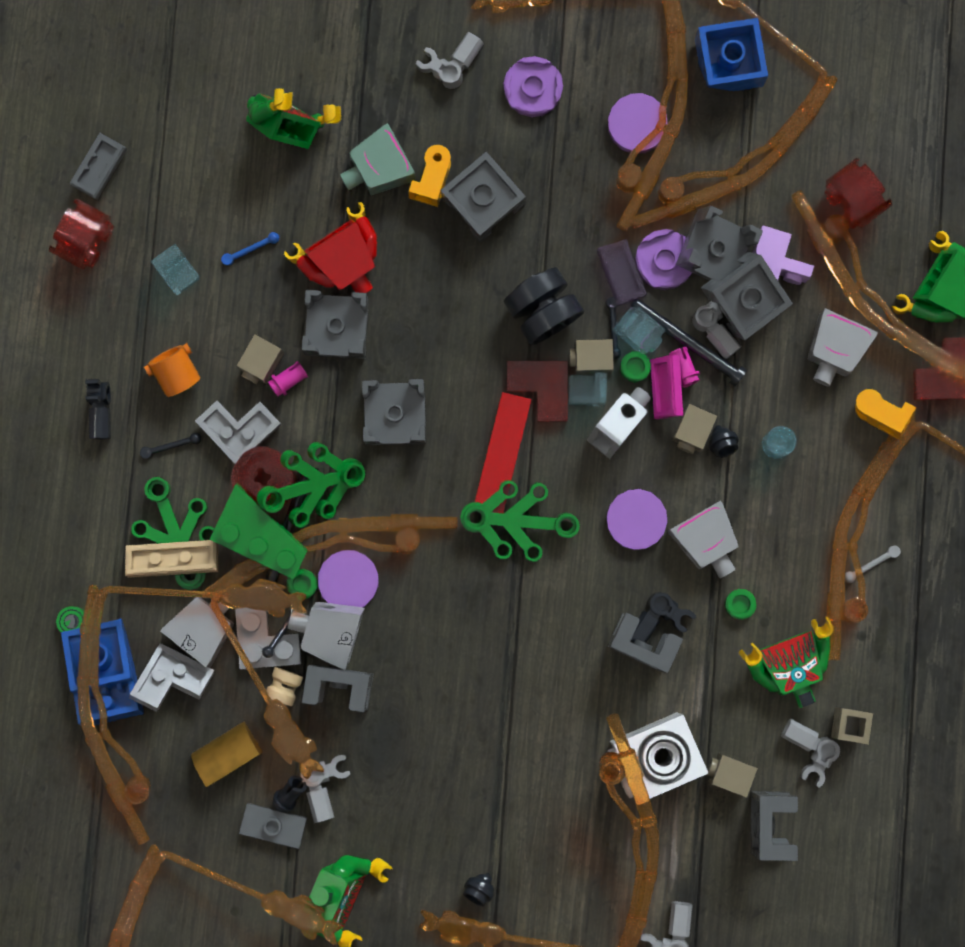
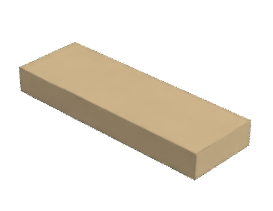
M211 540L126 546L125 576L128 578L218 572V543Z

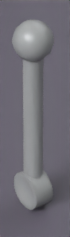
M890 546L887 552L854 572H846L844 580L847 583H853L856 577L890 557H898L901 553L898 546Z

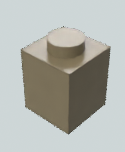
M254 335L237 364V367L243 371L241 377L255 385L259 381L267 385L284 352L281 348Z
M613 339L576 340L575 349H569L570 367H575L576 375L612 374L614 370Z
M689 404L684 411L672 441L677 442V448L690 454H693L694 451L701 452L717 416Z
M835 707L831 738L869 745L873 713Z
M719 753L717 759H711L707 769L708 774L706 775L710 776L708 782L712 785L747 798L758 768Z

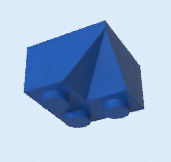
M758 18L698 27L695 36L698 62L709 88L739 91L764 86L768 78V71Z

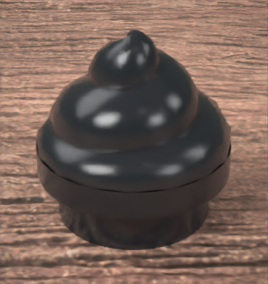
M717 425L713 429L708 445L710 451L715 453L716 457L723 458L734 454L738 450L739 439L734 431Z
M486 873L470 877L464 884L466 889L463 895L474 904L484 907L486 902H490L494 896L491 875Z

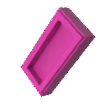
M668 355L650 359L654 419L683 416L680 356Z

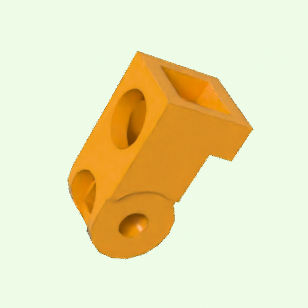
M433 145L427 149L424 158L425 169L421 181L412 180L409 188V199L438 207L441 199L440 190L445 186L451 167V156L446 147Z
M866 389L860 392L855 404V412L860 419L898 440L902 437L916 411V407L907 402L904 403L902 408L887 402L879 392L873 389Z

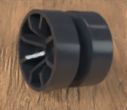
M557 267L529 277L503 300L514 319L522 318L529 314L532 315L520 327L531 346L560 332L585 312L574 294L566 295L559 299L556 298L568 286Z

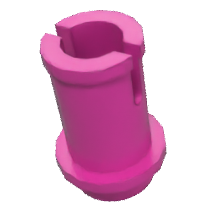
M682 347L669 353V355L680 356L681 384L683 388L700 381L698 378L700 372L695 370L687 347Z
M296 361L295 364L277 376L271 375L272 379L268 381V384L277 397L281 394L285 396L287 395V390L303 379L308 378V375L299 362Z

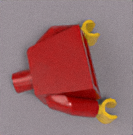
M358 202L360 209L358 214L351 213L349 207H347L348 222L305 250L299 244L293 243L298 249V253L295 256H290L284 251V255L290 262L296 264L309 280L326 288L336 286L339 290L350 284L356 293H367L373 286L365 274L375 267L373 260L377 256V234L369 219L365 217L364 205Z

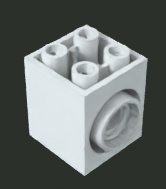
M678 712L610 741L613 748L609 749L608 753L616 769L621 768L625 777L620 778L625 793L629 799L634 797L638 803L708 774L685 717ZM666 748L668 751L667 759L662 763H656L654 759L656 751Z

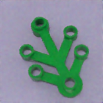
M313 442L307 450L309 458L316 462L323 461L335 470L323 474L303 461L300 454L292 450H286L281 455V465L289 470H296L308 479L278 489L274 486L262 488L257 494L258 505L267 512L275 513L281 510L285 500L308 493L302 505L290 511V523L299 528L305 527L309 523L310 514L314 508L317 515L324 519H330L335 515L336 507L346 490L357 487L364 481L365 470L360 461L354 458H347L342 461L330 453L326 445ZM321 448L320 454L315 456L316 450ZM294 456V461L289 465V458ZM351 469L350 475L347 476L348 471ZM335 485L328 499L320 500L326 488ZM271 493L270 500L266 502L267 496ZM328 505L327 512L323 513L324 507ZM302 513L301 520L297 522V516Z
M160 477L149 479L145 484V494L150 500L157 503L168 534L152 528L144 520H137L132 524V534L137 538H147L158 544L189 542L200 516H203L208 510L206 501L201 498H193L189 502V511L180 529L168 499L171 493L170 484ZM157 485L164 487V492L160 496H156L154 493V488ZM195 502L203 504V509L199 513L193 511ZM139 524L146 526V532L143 535H139L136 532ZM211 526L203 527L199 531L200 541L205 540L203 535L206 530L214 531L215 528ZM196 573L195 579L191 581L186 578V574H178L175 577L177 583L182 588L194 590L204 583L206 573Z
M512 480L501 482L499 490L485 502H471L467 504L460 514L463 527L473 533L480 532L491 544L494 554L499 559L509 558L512 554V546L509 542L501 540L490 525L504 526L523 549L526 559L531 562L540 560L543 551L537 543H533L520 527L556 530L564 538L575 536L580 527L578 519L571 513H561L557 518L522 515L537 501H543L547 498L548 489L540 482L532 484L529 488V493L505 513H494L492 511L506 498L511 499L517 495L518 487ZM506 484L514 486V491L510 495L503 493V487ZM537 486H541L544 489V494L541 497H535L533 494V490ZM477 511L481 514V519L478 522L470 521V514ZM564 519L571 521V527L568 530H563L560 526ZM502 544L508 546V552L505 555H500L497 552L498 547ZM529 548H538V555L533 558L529 557Z

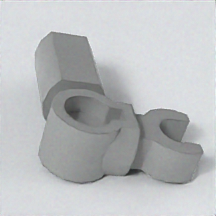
M467 32L452 54V61L440 60L434 50L425 48L424 52L428 57L432 58L428 64H423L417 60L416 65L423 73L432 72L433 76L442 81L446 88L455 89L463 81L462 71L469 68L484 43L474 34Z
M710 301L698 308L693 315L692 324L697 330L707 332L708 335L706 337L721 356L727 360L741 346L723 324L719 325L718 321L723 318V312L716 302Z
M789 719L782 731L781 737L808 752L812 749L815 750L811 756L813 761L811 764L803 767L800 777L806 780L809 773L817 772L818 778L815 781V785L820 788L825 782L824 771L826 767L830 768L832 762L839 757L840 747L832 738H818L819 734L793 719Z
M345 755L334 757L329 764H325V761L308 764L301 771L302 782H306V785L309 786L310 792H307L306 795L314 823L334 818L327 788H322L321 783L330 781L329 777L331 776L343 779L350 775V771L341 773L336 769V764L346 759Z
M671 902L668 934L672 935V939L663 938V941L657 940L655 936L645 933L641 935V940L650 942L652 947H689L685 937L690 936L693 905L686 902Z

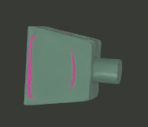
M388 123L350 151V158L355 167L340 174L348 191L364 183L370 195H375L416 180L415 171Z

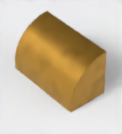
M244 721L193 752L191 757L204 785L208 787L262 754L263 751Z

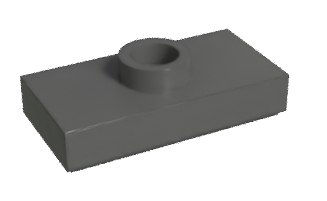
M99 133L69 184L98 200L125 155L127 148Z
M247 803L239 834L299 849L307 817Z

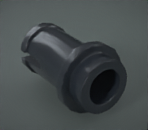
M296 775L291 776L285 786L274 793L273 805L276 810L288 812L295 808L296 800L307 788L306 782H303L299 788L297 787L303 778Z

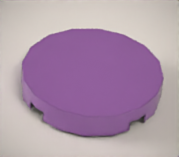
M536 56L525 57L517 61L507 71L504 80V94L510 107L519 114L529 117L543 116L552 111L559 103L563 90L562 76L558 69L547 59Z
M643 93L629 94L620 98L612 107L608 118V133L612 141L620 149L629 153H646L655 149L663 140L668 126L667 114L662 104L654 97Z
M664 229L654 231L643 239L638 246L635 263L637 272L645 283L653 288L668 290L675 289L687 281L692 272L676 265L686 237L673 230Z
M641 489L627 490L618 495L610 504L606 516L607 529L613 539L622 547L632 550L646 549L657 543L664 534L667 525L666 509L661 500L651 492Z
M342 550L332 554L322 564L318 574V587L322 597L328 603L364 607L374 598L379 587L378 572L375 564L366 555L355 550Z

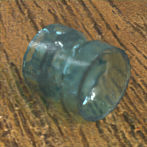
M786 426L774 427L762 439L763 451L771 458H784L795 449L796 435L792 429Z

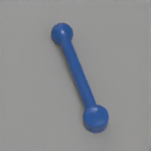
M271 232L268 238L232 255L229 253L224 254L221 257V261L224 265L231 266L234 260L269 243L276 244L279 241V235L276 232Z

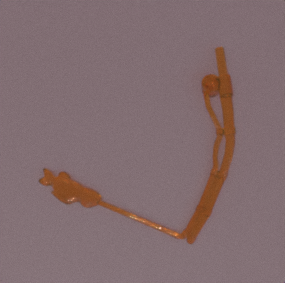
M476 0L471 9H480L490 4L494 13H502L508 8L526 7L528 5L539 7L548 5L554 0ZM662 0L667 25L668 82L659 106V121L655 129L631 151L617 175L616 182L619 189L623 192L634 193L616 225L623 231L629 229L644 199L647 200L659 180V172L669 155L675 138L680 133L679 129L684 118L687 102L688 72L685 39L686 25L683 20L680 0ZM676 80L675 106L672 118L666 124L668 97ZM663 131L655 152L643 172H641V169L633 164L635 158L647 144Z
M718 0L729 8L735 9L739 6L752 18H758L760 25L819 72L817 82L805 100L801 102L799 108L764 146L745 155L734 167L726 170L691 172L679 177H667L663 180L658 190L659 199L665 206L629 218L631 227L635 229L666 217L672 219L696 210V207L714 201L733 191L741 190L743 186L755 181L788 151V148L801 132L817 116L830 91L835 87L837 82L836 76L828 77L827 71L822 65L741 0ZM771 148L774 149L755 167L744 174L735 175L751 159L767 152ZM728 177L727 180L709 188L682 196L685 188L683 182L697 178Z
M800 190L792 194L791 197L808 227L807 233L818 254H822L832 274L842 287V291L850 299L853 306L890 339H894L928 361L932 366L945 370L965 381V361L944 351L945 349L936 346L904 324L902 320L897 319L883 299L867 287V283L862 276L857 247L848 231V220L840 214H834L829 216L824 224L819 223L803 191ZM843 238L851 251L857 283L853 281L834 246V243L840 242ZM859 290L873 299L884 310L887 318L893 325L870 307L862 298Z
M913 416L900 440L890 435L881 444L879 451L859 482L854 486L841 513L836 528L835 541H833L832 546L834 550L831 565L830 592H827V617L833 626V632L830 635L831 649L829 660L840 661L841 621L857 623L863 621L868 615V606L865 602V580L857 554V541L865 528L869 503L893 461L899 456V452L915 432H918L920 429L927 431L965 455V447L922 421L915 422V416ZM863 497L861 517L849 543L847 542V533L850 523ZM849 550L858 581V598H851L845 601V567L847 551Z
M391 514L386 517L352 519L339 518V520H329L311 525L292 535L299 542H302L314 536L339 532L340 535H336L324 542L304 546L308 550L307 552L327 549L338 542H350L380 552L410 554L417 549L420 543L418 529H457L458 521L457 517H418V514ZM361 531L398 532L395 537V545L377 544L347 535V532ZM247 559L236 564L233 569L211 586H208L203 591V595L206 598H212L210 603L215 616L267 703L264 720L274 730L272 746L290 765L293 760L300 763L301 774L305 779H309L313 771L324 772L323 766L310 757V753L317 749L312 739L304 737L298 725L291 719L288 708L278 699L271 700L218 606L222 598L243 583L250 581L254 576L269 569L254 560Z
M263 579L255 581L249 587H244L241 584H231L222 592L106 586L99 590L96 585L89 586L79 632L81 635L77 686L81 726L86 736L85 741L88 747L90 746L96 764L107 784L105 788L117 811L122 812L139 845L146 843L150 838L132 805L141 804L146 801L151 784L148 778L143 776L136 761L111 737L110 731L107 729L105 704L98 686L100 626L104 602L108 593L221 598V604L233 609H243L246 607L252 610L268 611L275 617H283L285 609L288 607L297 613L306 614L307 610L302 605L306 594L296 592L288 595L283 591L286 586ZM89 685H91L98 704L100 732L96 730L90 710ZM104 739L129 764L134 773V776L127 781L126 786L108 755L102 741Z
M611 714L606 720L619 753L608 752L601 756L599 760V776L606 784L611 798L631 821L634 830L632 848L636 863L635 883L629 914L627 915L626 925L617 947H637L647 924L649 906L657 880L660 851L659 831L656 825L658 822L656 815L653 814L649 794L643 780L644 773L635 749L630 747L619 715ZM624 776L634 796L640 819L635 817L617 794L614 787L615 784L623 780ZM641 827L645 829L647 836L648 854L646 871H644L640 857L639 841ZM450 910L444 911L443 917L437 918L431 912L421 911L422 916L425 918V922L420 925L421 929L427 931L437 929L442 934L439 938L463 947L475 942H480L486 947H492L502 940L542 947H584L506 934L505 929L496 924L461 917Z
M151 845L134 879L131 880L129 891L115 927L112 930L108 947H120L121 941L122 947H129L145 896L148 894L149 887L165 858L262 900L261 906L267 913L277 918H283L287 923L301 929L303 935L309 940H315L317 933H322L329 943L337 945L334 934L341 929V925L332 920L325 921L322 916L325 910L320 906H316L311 898L305 895L288 898L285 893L279 890H274L264 895L172 852H159L157 845Z

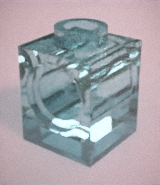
M630 307L612 331L635 351L647 354L648 352L652 353L661 344L663 340L661 335L665 332V329L640 307Z

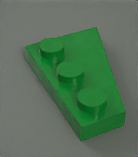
M238 483L235 484L209 539L292 579L295 578L308 551L288 530L262 509L258 502H255Z

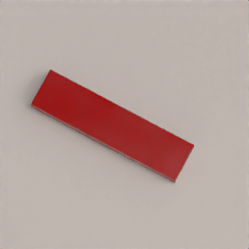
M502 392L475 502H485L499 490L501 482L512 480L532 399ZM506 484L503 487V493L508 495L510 484ZM507 498L492 512L503 513Z

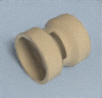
M275 667L272 673L273 682L267 687L264 696L279 703L293 706L296 699L295 690L301 685L303 677L288 670Z

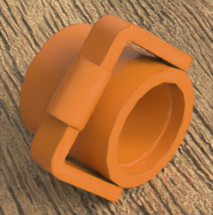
M187 343L159 354L148 365L144 366L149 377L155 376L167 397L187 390L201 378L189 357L192 351Z

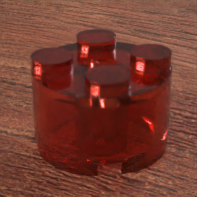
M858 158L853 159L826 180L825 186L827 190L824 191L825 196L833 206L839 204L844 210L845 214L842 217L852 230L857 226L864 228L892 206L891 199L889 198L885 201L881 195L886 191L882 183L866 164L861 167L858 166L860 161Z
M75 199L73 203L77 207L75 210L68 208L53 235V239L58 242L55 248L50 245L49 252L83 270L87 266L93 268L101 255V252L97 251L102 240L107 242L110 239L115 226L110 222L111 216L79 199Z
M255 447L247 450L240 456L232 470L231 482L233 488L238 483L257 502L258 492L266 486H274L278 489L297 483L296 472L281 465L280 458L282 453L269 447ZM262 472L271 476L266 486L257 480L262 478ZM271 493L267 496L266 502L270 500Z

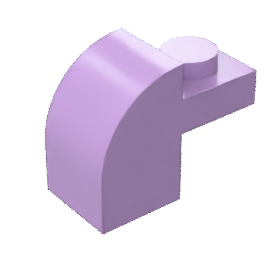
M762 226L761 230H763L759 243L754 245L752 253L760 254L777 280L779 275L784 276V281L791 284L800 285L801 282L806 283L811 278L814 266L785 257L792 234Z

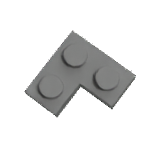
M219 401L213 403L195 420L237 466L282 425L261 402L255 405L238 422Z
M267 606L235 608L240 669L302 664L300 634L283 635L274 648L272 657L265 658L262 655V649L269 646L275 637L269 636Z
M160 643L132 689L129 699L155 712L159 710L171 687L200 700L214 675V670Z

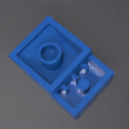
M122 619L61 632L70 692L74 695L79 725L85 728L144 714L143 705L129 699L130 693L138 680Z

